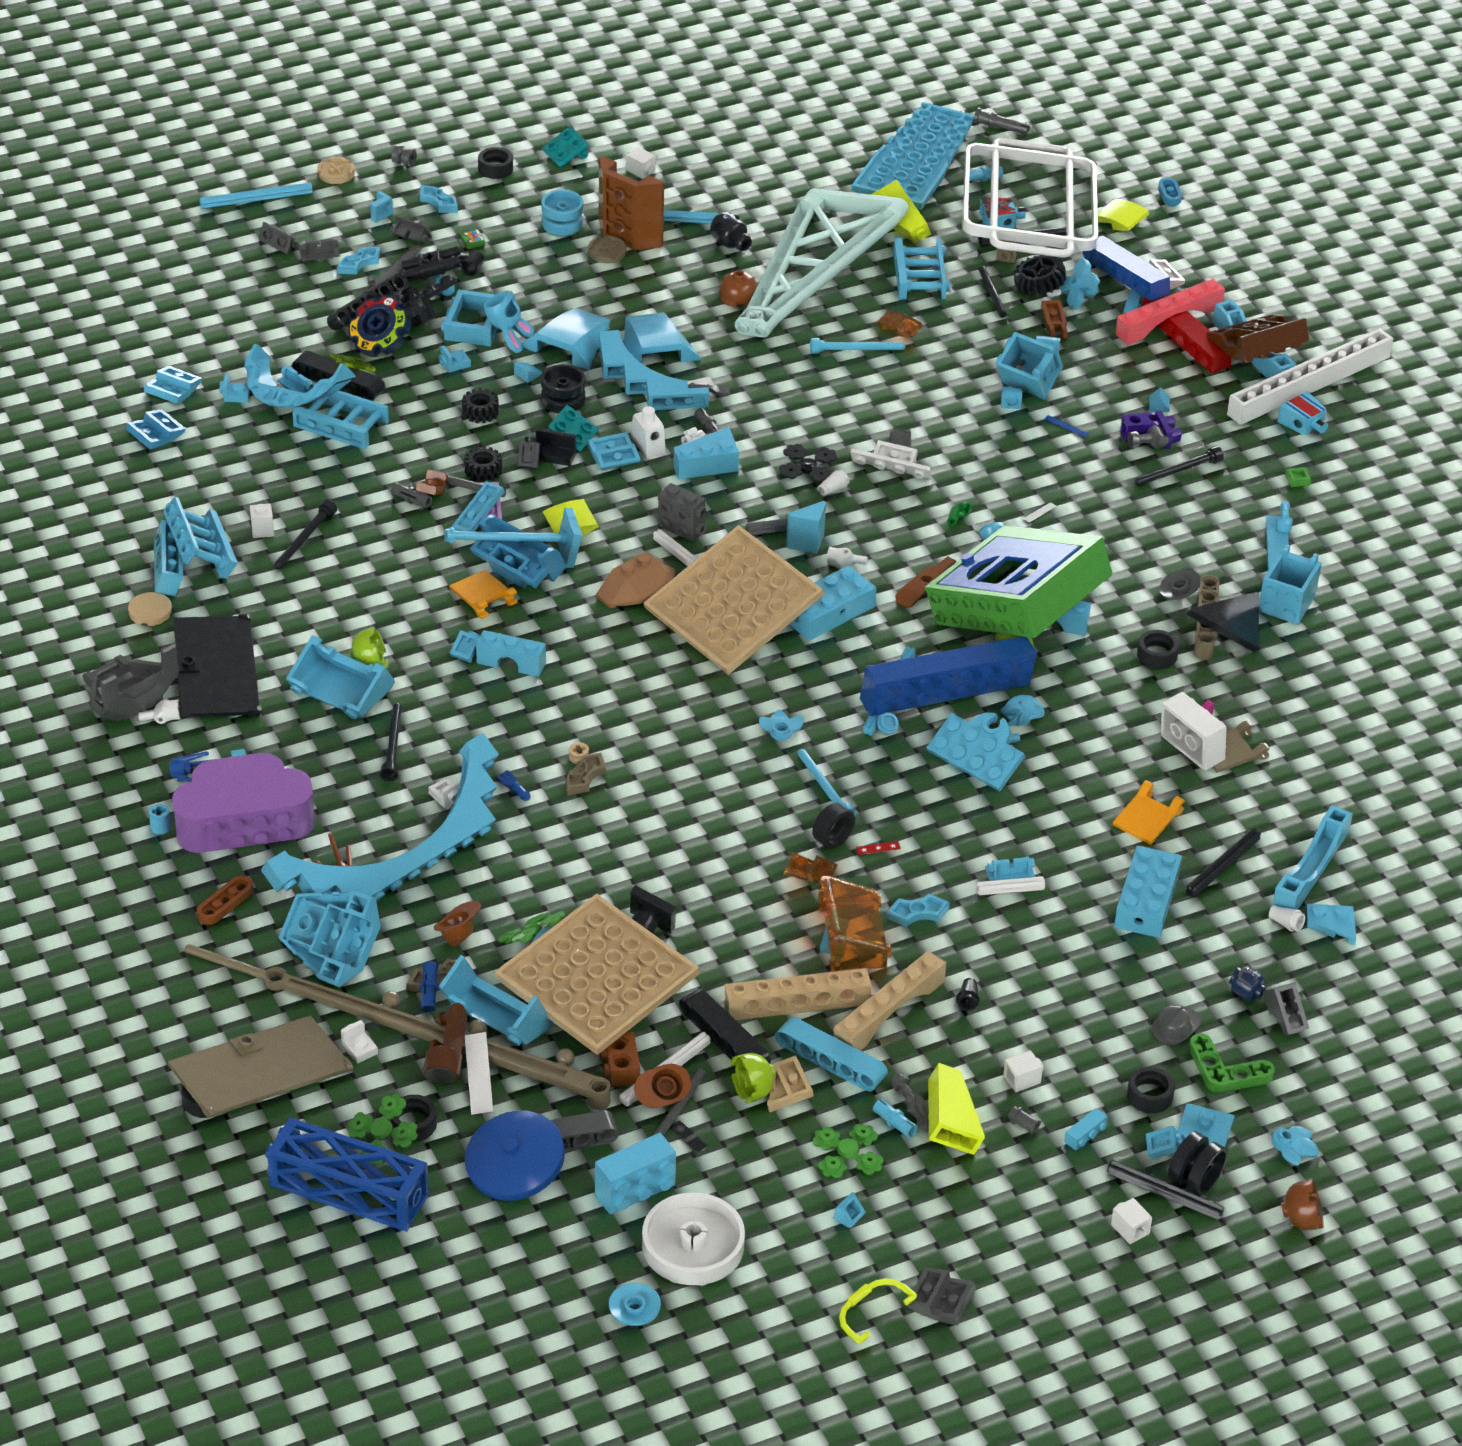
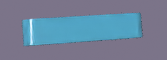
M789 1018L775 1033L777 1043L783 1048L866 1091H873L888 1074L887 1067L880 1060L798 1018Z

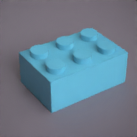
M660 1132L595 1161V1196L611 1215L618 1211H623L635 1203L645 1201L659 1192L670 1189L672 1186H675L676 1151Z

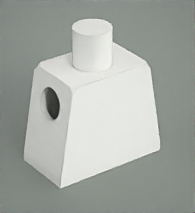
M644 407L642 412L633 415L631 438L645 458L651 459L666 454L664 426L656 416L653 407Z

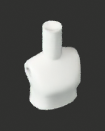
M829 547L827 564L829 566H834L840 570L848 565L851 567L853 563L867 565L868 557L853 555L849 548Z
M163 699L156 704L154 710L139 712V720L155 719L157 723L165 724L170 720L181 719L179 700Z

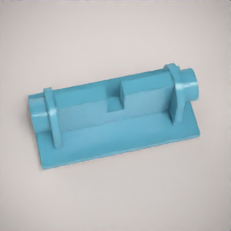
M291 366L282 367L283 377L278 379L277 382L289 390L306 393L314 387L312 380L307 379L301 374L298 375V372Z
M1029 856L1014 858L1013 863H1010L1009 859L992 860L991 863L985 866L989 881L1035 877L1032 868L1035 866L1034 858H1029Z

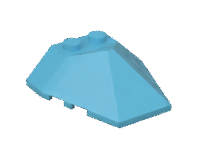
M356 890L345 893L337 891L327 894L320 892L296 894L278 938L316 974L315 976L318 979L340 987L363 971L381 927L376 898Z

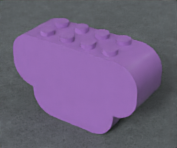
M256 753L205 761L194 769L192 782L179 786L172 796L177 842L183 849L189 852L203 853L299 839L308 835L315 825L313 789L310 777L301 770L284 768L280 758L268 753Z

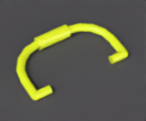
M885 1278L864 1284L846 1299L847 1302L841 1308L839 1315L840 1326L848 1336L858 1344H861L871 1335L866 1331L859 1336L850 1329L845 1319L850 1307H854L872 1292L873 1288L882 1285L895 1286L908 1295L903 1300L905 1305H909L917 1298V1294L905 1284L894 1279Z

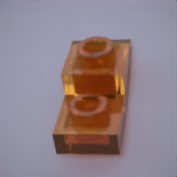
M890 310L877 321L879 328L894 330L896 336L907 338L915 336L917 331L923 326L921 322L908 315Z
M792 852L784 874L806 881L830 883L838 864L817 855L813 861Z

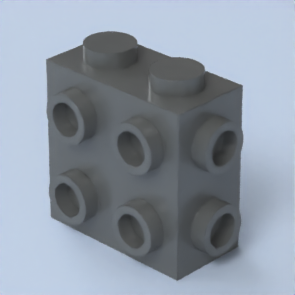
M672 483L661 489L657 497L658 526L693 542L706 529L705 498Z

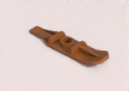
M947 556L939 564L925 568L895 595L896 603L904 608L913 607L927 593L925 586L955 564L956 560Z

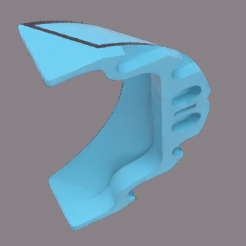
M258 344L253 345L245 360V369L247 370L246 383L249 389L264 404L278 408L295 407L325 398L345 387L356 377L345 364L340 363L332 377L319 380L310 391L302 393L281 388L275 384L270 372V356Z

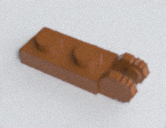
M1061 300L1041 301V310L1049 337H1056L1055 331L1061 330L1062 340H1067V322Z

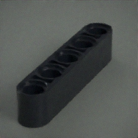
M399 273L395 274L331 313L327 317L328 326L332 330H340L349 324L350 319L356 317L357 313L355 310L366 300L373 297L377 301L382 295L393 297L405 290L408 285L406 277Z
M307 350L293 361L292 368L298 372V375L301 374L307 379L318 382L321 379L332 377L341 362ZM346 365L356 377L339 391L373 401L385 390V383L380 377Z
M699 988L679 999L682 1013L701 1032L709 1035L710 1040L731 1061L735 1056L755 1053L764 1057L769 1064L771 1063L768 1051L705 990Z

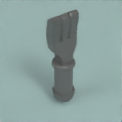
M694 383L688 385V388L709 387V392L716 396L730 395L729 385Z

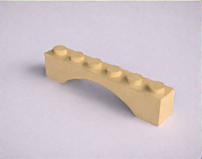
M927 951L834 1026L833 1037L860 1051L863 1050L880 1026L901 1005L916 996L931 994L945 982L946 962L930 951Z

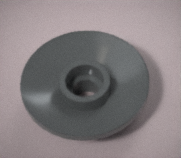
M1190 569L1172 572L1161 581L1159 586L1160 594L1169 600L1184 599L1198 590L1201 581L1200 575Z

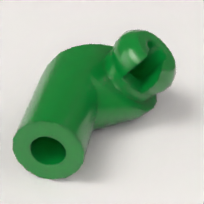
M964 502L963 504L953 506L950 510L947 524L955 526L958 519L967 517L972 511V505L969 502Z

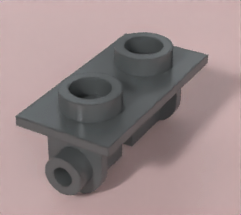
M394 215L396 224L391 226V232L394 235L406 238L408 233H410L408 239L418 243H425L428 237L432 238L429 227L425 223H417L405 216L399 217Z
M263 222L259 240L286 254L289 253V249L298 246V241L295 237Z
M322 239L321 246H317V240L303 241V243L299 244L301 261L340 257L338 239Z

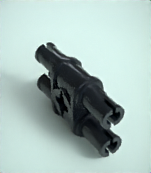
M456 246L444 250L437 248L436 251L425 254L420 253L418 257L403 260L402 266L404 270L402 273L409 282L421 278L427 280L429 277L440 274L444 275L446 271L462 268L461 260H459L461 258L459 247Z

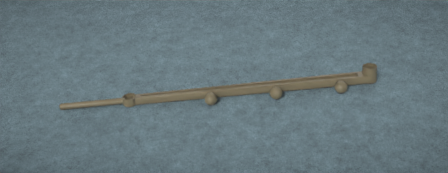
M191 944L185 946L187 954L265 980L266 987L270 990L282 989L429 1042L431 1040H438L443 1044L446 1026H440L437 1023L395 1010L399 1007L401 999L399 994L394 991L386 992L382 997L383 1005L286 974L285 970L281 967H272L264 970ZM274 976L281 977V979L278 981L270 980V978ZM473 1020L469 1024V1034H464L461 1053L466 1054L465 1035L487 1032V1026L482 1020ZM487 1040L489 1063L587 1097L589 1105L593 1109L603 1110L610 1105V1082L604 1077H598L569 1067L575 1060L574 1053L570 1049L563 1048L559 1050L555 1057V1063Z

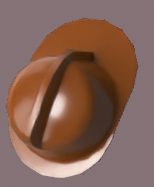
M468 901L460 904L451 910L441 921L436 923L433 929L440 931L450 946H457L473 933L472 918L480 910L481 904L478 901Z
M665 1064L639 1075L634 1085L635 1096L646 1107L661 1108L685 1098L690 1091L691 1079L686 1069L680 1065Z

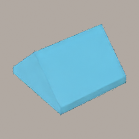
M825 501L788 513L786 547L788 549L818 553L825 530Z

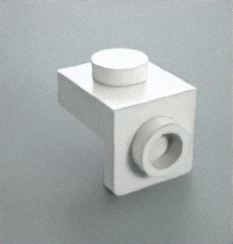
M445 778L429 786V794L441 806L447 808L454 804L460 781L452 783L448 778Z

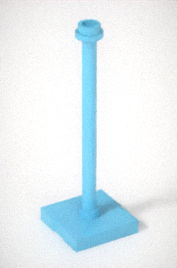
M565 508L559 533L455 531L454 527L444 531V540L449 543H454L455 540L557 542L562 558L567 566L566 568H574L582 538V532L573 508Z

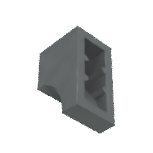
M1295 982L1262 991L1269 1014H1272L1277 1019L1284 1036L1309 1029Z

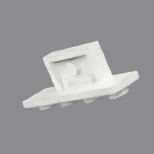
M878 440L874 453L853 448L850 451L851 459L859 465L869 464L880 470L890 469L898 474L907 473L918 479L931 478L929 466L915 463L918 454L917 449Z

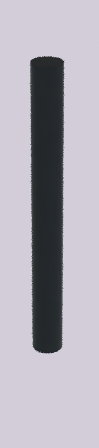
M979 267V273L1001 318L1006 317V310L986 267Z

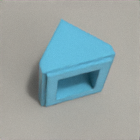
M1161 387L1149 396V411H1170V397Z
M851 1192L836 1207L833 1216L834 1220L848 1228H851L866 1213L854 1192Z

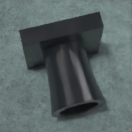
M635 885L630 892V913L634 914L632 919L652 934H654L657 927L671 934L676 923V906Z

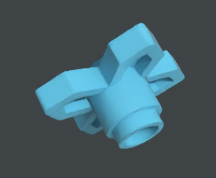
M1083 257L1075 264L1073 276L1066 277L1064 285L1059 286L1061 292L1068 295V305L1075 310L1083 303L1084 298H1093L1097 294L1098 284L1100 283L1098 276L1090 272L1091 264Z

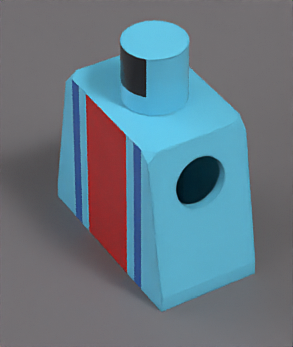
M1308 391L1280 405L1278 422L1302 435H1306L1314 430L1322 434L1328 429V423L1325 422L1326 408Z

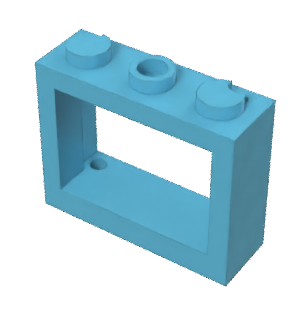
M458 289L456 296L452 297L451 308L447 309L446 320H442L441 331L444 332V340L491 346L498 328L493 326L488 318L484 326L456 322L462 308L484 311L485 302L495 294Z

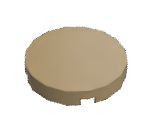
M331 157L323 163L322 161L319 163L317 172L320 180L326 183L342 184L353 179L355 167L346 158Z
M157 592L139 594L129 602L128 606L131 620L139 625H142V623H147V626L159 625L168 620L172 612V603L169 598Z

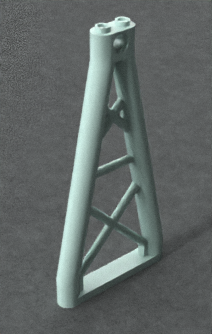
M817 188L810 189L799 202L747 308L735 321L736 330L740 334L747 336L767 337L780 321L898 225L909 210L907 202L897 197ZM823 210L867 214L870 216L833 227ZM816 213L826 230L803 237L813 215ZM866 225L846 243L839 236L840 233ZM831 237L838 247L825 260L794 256L797 247ZM789 264L815 267L803 278L787 282L784 277ZM785 292L773 303H771V300L774 295Z

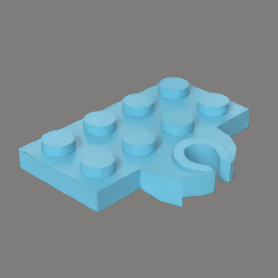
M951 713L926 747L927 751L999 792L1025 758L1023 752L1009 745L1012 733L1004 717L1000 720L999 727L996 729L989 728L990 724L998 719L996 713H983L976 716L970 723Z

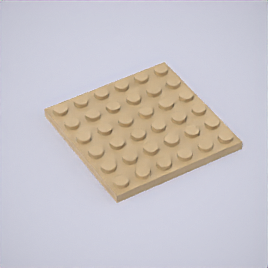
M738 525L643 604L645 609L729 675L825 594L821 587Z
M595 894L497 969L494 974L495 979L527 1003L530 1002L534 995L537 996L547 1011L548 1019L598 1055L699 975L700 972L699 967L603 897Z

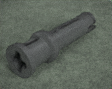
M979 107L974 115V124H985L989 128L999 127L1026 136L1030 130V124L1001 117L996 112H986Z

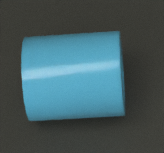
M164 804L151 806L148 811L151 831L155 834L167 833L171 829L169 807Z

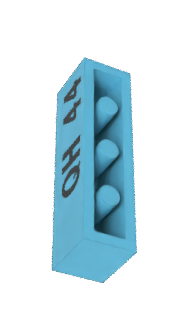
M161 520L154 538L155 592L176 597L183 579V559L168 522Z

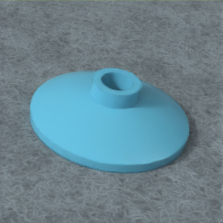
M641 1283L624 1284L618 1287L609 1299V1310L612 1316L617 1321L630 1326H640L651 1322L657 1317L661 1308V1300L658 1293L650 1286Z

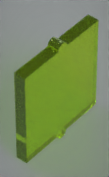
M330 354V358L335 360V362L345 364L347 367L373 372L376 370L374 366L362 359Z

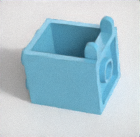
M1014 332L1012 337L1008 338L1003 353L996 360V366L1002 383L1011 387L1022 388V391L1044 400L1063 368L1056 347ZM1020 360L1025 362L1022 370L1016 369Z
M1286 544L1284 550L1280 551L1263 578L1259 612L1299 625L1317 593L1322 564L1318 562L1319 555L1313 554L1312 559L1291 553L1290 545Z

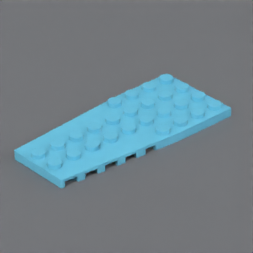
M922 102L921 108L913 112V117L911 119L907 118L905 125L897 129L896 135L888 139V144H883L872 156L853 182L851 191L871 195L897 180L916 208L922 210L947 173L973 124L974 115Z

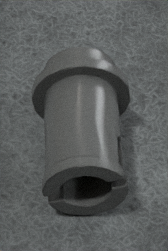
M1014 1106L1008 1115L1011 1124H1018L1031 1134L1036 1133L1041 1124L1040 1120L1026 1113L1023 1107L1018 1108Z

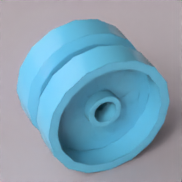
M561 189L545 194L541 203L542 227L544 230L557 236H567L579 232L583 227V198L581 195L574 191Z

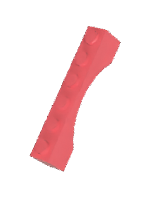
M1212 278L1117 316L1116 336L1126 345H1130L1144 339L1158 324L1177 313L1190 310L1210 313L1215 310V304L1224 302L1225 288Z

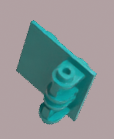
M571 126L541 148L560 168L577 155L581 159H586L589 155L587 150L589 143Z
M568 405L562 409L547 427L549 430L576 435V450L579 453L588 444V440L592 439L599 430V428Z

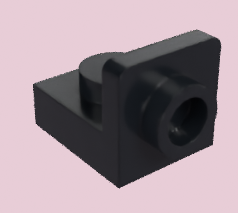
M525 437V440L519 441L517 466L539 468L542 442H537V438Z

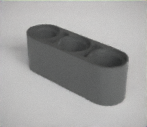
M607 1110L551 1120L560 1131L565 1151L612 1143L619 1135L613 1115Z

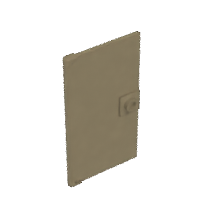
M311 1015L254 1034L249 1033L233 1038L229 1042L168 1061L170 1069L201 1107L202 1112L207 1118L353 1070L350 1060L341 1053Z

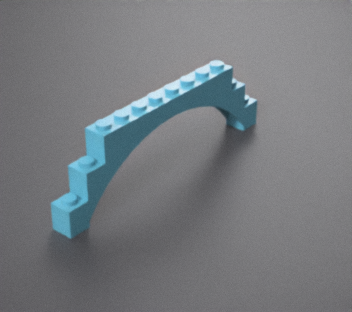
M484 733L464 744L459 751L462 755V774L454 804L443 824L428 839L414 849L398 857L363 866L323 865L289 856L286 851H283L266 861L261 869L262 873L276 892L282 889L288 891L297 884L303 893L320 892L327 894L337 891L345 893L356 890L375 897L376 902L385 896L384 892L389 889L392 892L403 885L402 881L407 878L410 881L421 874L420 870L425 867L428 870L439 863L438 859L441 857L449 858L457 852L456 848L462 845L465 848L474 841V837L477 835L483 837L492 830L491 825L496 819L485 803L494 797L492 793L496 790L497 785L486 771L495 765L494 760L499 755Z

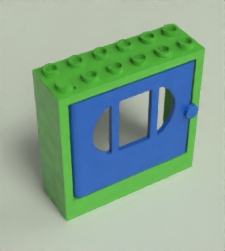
M1003 525L969 553L962 555L959 561L925 586L937 625L1036 638L1112 576L1113 573L1102 536ZM1011 567H1018L1000 583L993 584L996 579ZM1028 569L1035 570L1030 576L1011 583Z

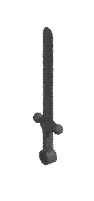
M411 246L380 278L368 276L367 281L374 283L370 289L397 274L403 268L402 261L412 259L422 249V246ZM363 290V291L361 292V295L364 294V293H366V292L369 291V290Z

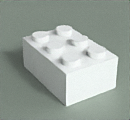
M1183 691L1162 702L1161 736L1204 771L1225 760L1227 726L1222 721L1215 718L1208 710L1201 707Z

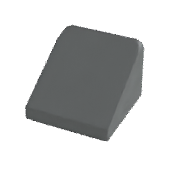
M890 429V443L910 447L911 430Z

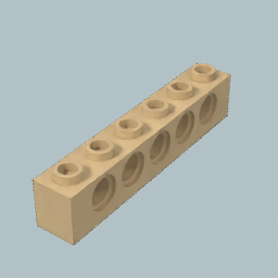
M867 968L725 984L724 1004L726 1011L735 1020L857 1007L871 997L872 985Z

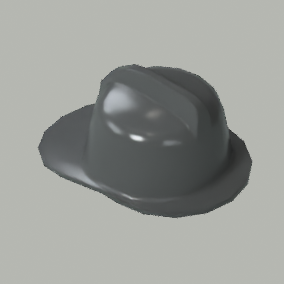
M1182 1005L1167 1006L1161 1010L1158 1018L1154 1021L1152 1034L1157 1041L1165 1045L1180 1044L1200 1027L1201 1017L1195 1010Z

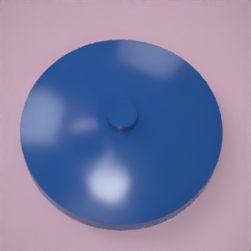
M531 1111L506 1112L488 1120L473 1134L465 1152V1167L473 1185L484 1195L503 1201L520 1200L539 1193L552 1183L564 1163L565 1146L557 1126L547 1117Z

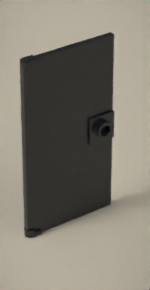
M250 615L173 618L179 669L178 684L181 717L259 716L261 710L259 706Z

